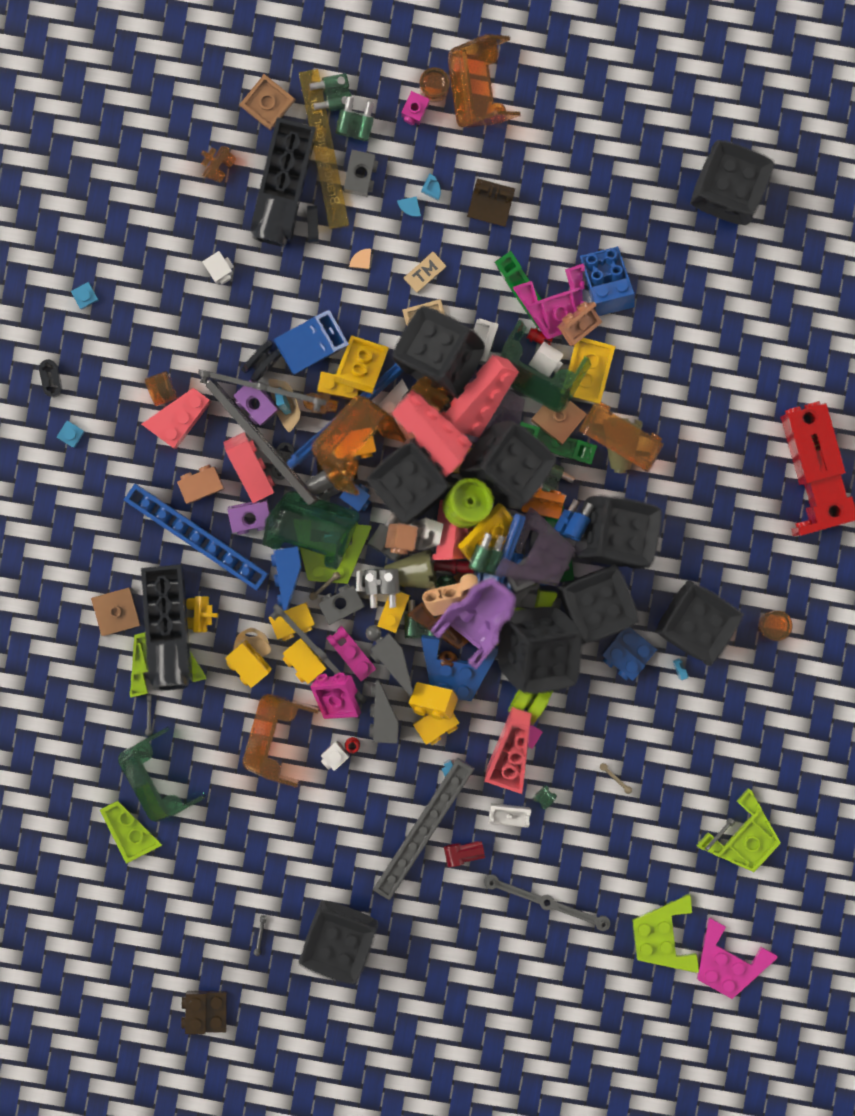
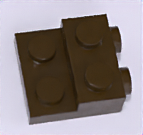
M187 991L186 997H182L181 1003L182 1009H185V1017H182L181 1028L185 1029V1034L226 1033L227 991Z

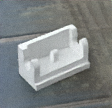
M477 319L474 331L484 342L485 349L480 363L485 364L499 324L483 319Z
M424 518L409 524L410 526L418 527L416 537H418L419 541L417 549L425 550L440 544L443 523Z
M490 803L488 823L528 828L531 809L530 807Z

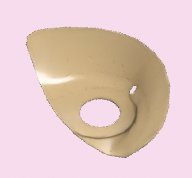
M268 380L271 387H281L283 390L293 392L291 386L285 381ZM271 392L272 399L276 402L275 394ZM286 396L289 404L292 403L290 405L292 413L285 415L279 410L277 415L285 429L290 432L300 420L301 412L296 398H294L295 406L293 398Z
M251 627L238 634L233 648L234 650L247 640L261 657L271 652L267 636ZM254 632L257 633V636L248 637L245 634Z

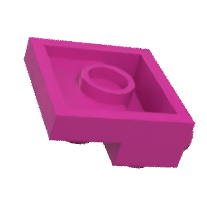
M337 673L331 677H328L327 674H320L316 677L311 685V690L324 719L359 717L361 710L355 698L358 691L351 675L345 676L344 673Z

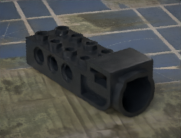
M277 117L251 223L253 239L279 247H285L287 243L291 244L317 135V128L315 126Z
M181 564L141 568L149 681L154 690L185 689L189 686L188 683H193L189 648L184 569Z

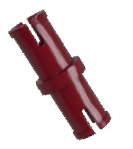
M458 559L435 560L434 563L435 571L452 572V574H475L476 570L470 562L458 561Z

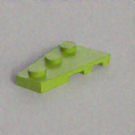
M118 801L100 809L126 864L162 846Z

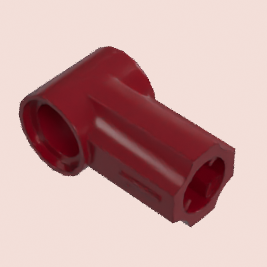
M482 841L463 845L460 843L451 844L444 847L447 867H456L465 864V862L485 858Z

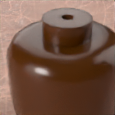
M443 651L439 654L438 659L443 660L440 662L441 666L449 665L453 667L454 663L452 662L457 661V656L452 651Z

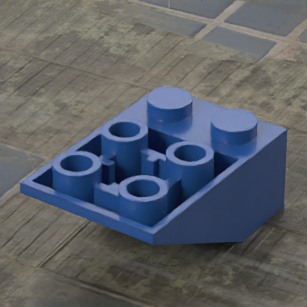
M618 246L580 256L581 264H584L583 272L591 302H595L597 305L594 307V310L598 316L635 307L634 291Z
M330 310L309 319L274 339L293 375L336 354L349 345Z
M300 547L274 550V555H271L272 566L277 569V575H274L275 586L280 587V594L277 595L279 607L283 606V610H287L290 606L303 567Z

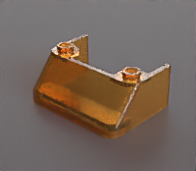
M485 34L450 50L448 64L456 121L460 127L469 128L499 124L521 116L520 112L506 111L502 103H494L489 65L497 60V45L509 41L510 36Z
M355 396L317 437L312 446L313 454L337 490L353 495L360 493L351 480L358 469V462L354 455L378 430L385 438L400 442L406 441L395 419L364 396Z
M600 402L599 405L593 403L577 431L584 433L642 468L643 471L649 472L664 445L661 443L662 438L654 433L650 436L609 411L611 407L603 402Z
M274 694L264 695L259 701L244 753V768L268 780L297 787L299 780L279 775V763L276 760L267 758L278 719L282 721L293 720L298 708L317 714L320 708Z

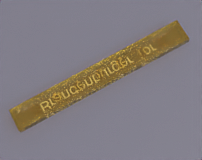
M318 69L299 72L308 123L317 128L313 148L329 228L331 230L349 226L327 111L326 108L314 110L313 103L324 102L322 89L310 90L309 87L310 83L321 82Z

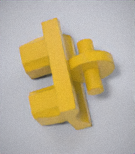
M195 596V598L187 599V609L194 610V618L187 617L188 629L198 633L207 632V625H212V617H218V613H212L213 605H209V597Z

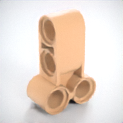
M466 574L461 577L460 583L426 591L422 596L426 608L433 616L444 614L452 603L463 600L469 594L471 587L478 583V578L473 574Z

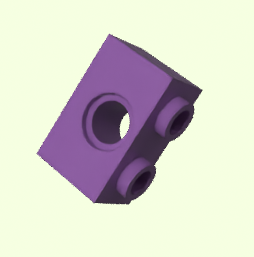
M243 386L233 395L237 399L235 403L242 410L246 409L250 414L248 416L249 419L256 425H264L280 410L276 402L263 390ZM254 398L260 401L258 409L252 407L251 402Z
M262 499L255 503L248 502L228 506L227 511L232 533L237 532L238 535L249 533V529L257 528V531L268 529L269 525H272L267 499ZM252 513L255 515L256 520L248 522L245 520V515Z

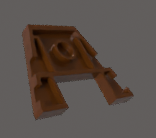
M457 573L452 579L456 584L460 583L461 577L469 573ZM423 603L417 605L407 614L408 617L429 631L442 617V615H438L434 618ZM452 626L440 637L457 649L462 648L469 642Z

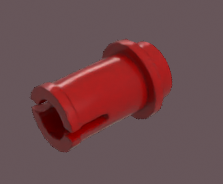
M531 327L527 335V339H530L529 342L534 341L541 345L543 342L551 345L550 342L544 340L546 337L537 327L535 329Z
M355 737L348 738L345 742L346 750L349 753L357 752L360 749V741ZM352 742L356 745L353 749L349 747V744Z

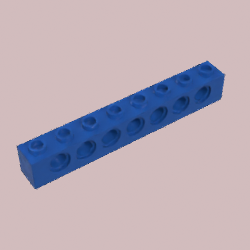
M134 483L124 498L125 502L256 591L259 590L268 577V572L138 484Z

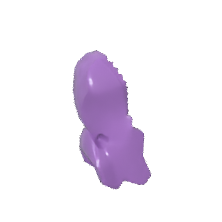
M494 578L478 582L471 587L469 594L463 600L452 603L430 632L437 638H440L452 626L478 648V651L468 662L477 669L498 643L501 626L514 614L516 605L515 595Z

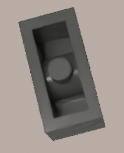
M356 150L351 151L344 184L345 193L368 197V192L373 191L374 180H371L372 173L377 172L379 162L375 160V154ZM363 169L367 172V176L365 178H358L356 176L357 171Z
M347 584L338 589L340 593L334 596L329 593L320 598L322 602L318 603L329 625L365 607L354 585L350 587ZM341 597L346 600V607L344 609H338L335 606L337 598Z

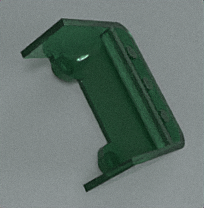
M519 319L504 344L500 356L509 359L519 372L510 387L553 412H561L567 407L592 364L589 358L584 356L575 373L567 369H561L551 379L522 363L519 359L523 354V348L519 341L527 328L523 321Z
M168 726L125 749L118 756V763L148 818L154 822L167 819L206 797L205 793H202L184 804L176 795H168L162 798L143 765L153 755V748L149 741L169 731Z

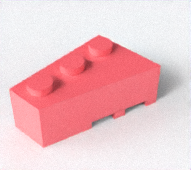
M193 388L143 422L142 425L172 448L177 449L211 401Z
M243 432L223 442L225 451L252 503L273 494L275 483L271 475H266L264 471L266 469L265 463L262 458L258 459L255 453L258 450L253 440L249 441L246 433Z
M440 500L437 522L444 525L440 544L437 545L436 554H432V560L465 559L466 556L458 548V545L470 534L473 527L459 528L451 524L444 514L443 500Z

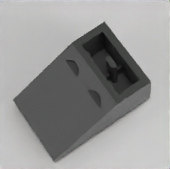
M376 679V684H372L371 697H375V704H371L370 717H374V724H370L369 737H373V742L397 743L398 718L380 680Z

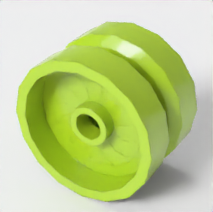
M467 478L459 481L446 493L443 499V511L446 518L451 524L459 528L476 526L490 514L493 507V497L490 489L477 479Z
M518 690L509 706L508 712L511 711L512 707L523 711L526 708L525 711L531 713L530 725L533 726L545 710L553 691L523 693Z

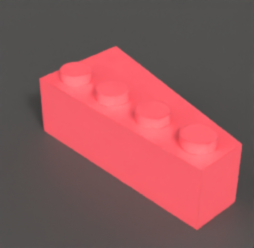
M492 355L476 373L477 377L475 380L467 383L463 388L465 391L458 399L454 398L450 403L451 407L440 415L447 421H450L460 433L480 438L519 372L509 359Z
M413 389L398 403L392 412L393 416L405 430L415 435L416 443L421 448L425 447L431 454L429 458L433 463L438 462L443 468L441 472L445 477L462 462L472 445L467 436L460 433L450 421L441 416L437 409L431 407Z
M512 707L488 763L484 782L522 794L531 713Z

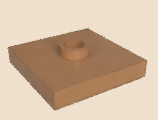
M263 74L239 106L271 131L275 127L277 117H283L295 102V98Z
M555 390L531 421L560 445H563L587 414L559 391Z
M130 587L91 598L101 636L141 626Z

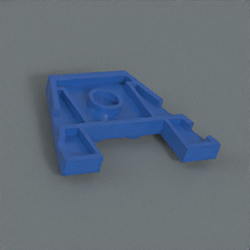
M422 635L421 641L430 685L453 690L458 700L472 701L498 654V646L493 648L477 669L468 663L469 661L462 660L452 662L454 663L453 667L449 665L441 666L440 662L443 660L437 657L440 638Z

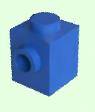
M352 481L340 496L342 500L358 512L361 509L365 511L372 502L369 500L371 496L368 492L370 490L361 483L357 486Z

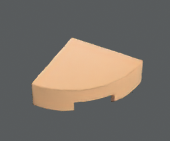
M363 249L357 252L351 259L349 268L369 269L371 249Z

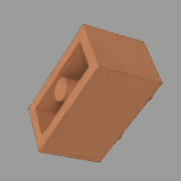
M209 464L199 468V473L192 475L190 472L180 476L181 480L177 481L186 504L193 503L225 489L215 466L210 467Z
M399 523L389 524L385 548L391 549L390 553L400 555L407 554L408 551H414L418 527Z

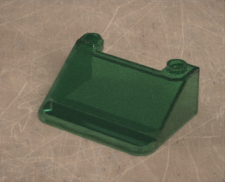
M290 491L282 497L267 516L262 545L278 550L286 542L325 555V566L337 570L357 527L360 515L354 510L321 499L314 505H308L298 492Z

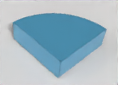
M429 174L421 193L439 201L441 195L439 182L432 174Z
M417 196L397 201L399 208L405 214L411 217H421Z
M274 393L278 408L285 415L292 413L287 397Z
M673 660L679 679H687L689 676L687 670L683 667L682 660Z

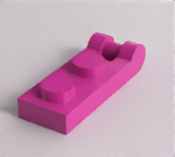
M341 626L334 635H329L326 639L359 680L362 681L377 668L344 627ZM344 638L347 642L340 646L338 641Z

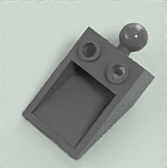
M369 626L366 629V637L370 641L376 642L371 647L372 653L370 655L377 663L382 662L406 692L411 695L413 690L401 645L390 633L382 638L381 629L378 626Z

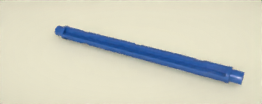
M395 363L377 380L373 393L364 391L294 453L291 459L286 462L291 469L296 465H300L404 371Z

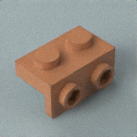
M585 301L576 307V312L562 318L563 322L557 326L570 346L575 345L602 323V320L594 310V307L597 306L595 302L587 303Z

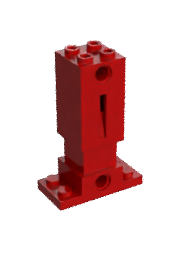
M820 401L804 405L805 409L801 410L800 406L785 411V415L780 416L799 485H805L810 507L806 508L809 520L795 523L796 527L791 528L793 536H801L855 521V505L853 497H847L841 474L846 472L827 403L820 404ZM804 415L808 418V424L803 420ZM830 508L833 509V516L829 514Z

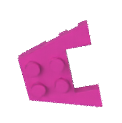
M584 264L565 269L570 290L541 300H537L532 281L513 287L546 339L562 335L557 327L563 322L562 318L569 313L573 314L576 312V307L584 302Z
M709 917L697 980L733 999L772 964L778 956L760 947L751 964L716 945L726 927Z

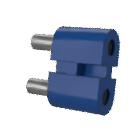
M573 499L569 509H564L553 528V532L561 537L580 541L591 521L588 516L594 506L587 503L583 513H577L575 511L580 502Z

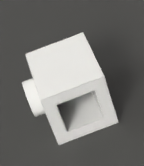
M219 251L202 261L216 284L221 283L222 285L231 279V275H233L231 269L234 266L229 258L224 259Z
M543 342L529 365L540 374L550 377L553 371L557 373L563 364L560 360L564 354Z
M335 741L321 754L323 758L321 762L328 770L332 768L335 771L350 755Z

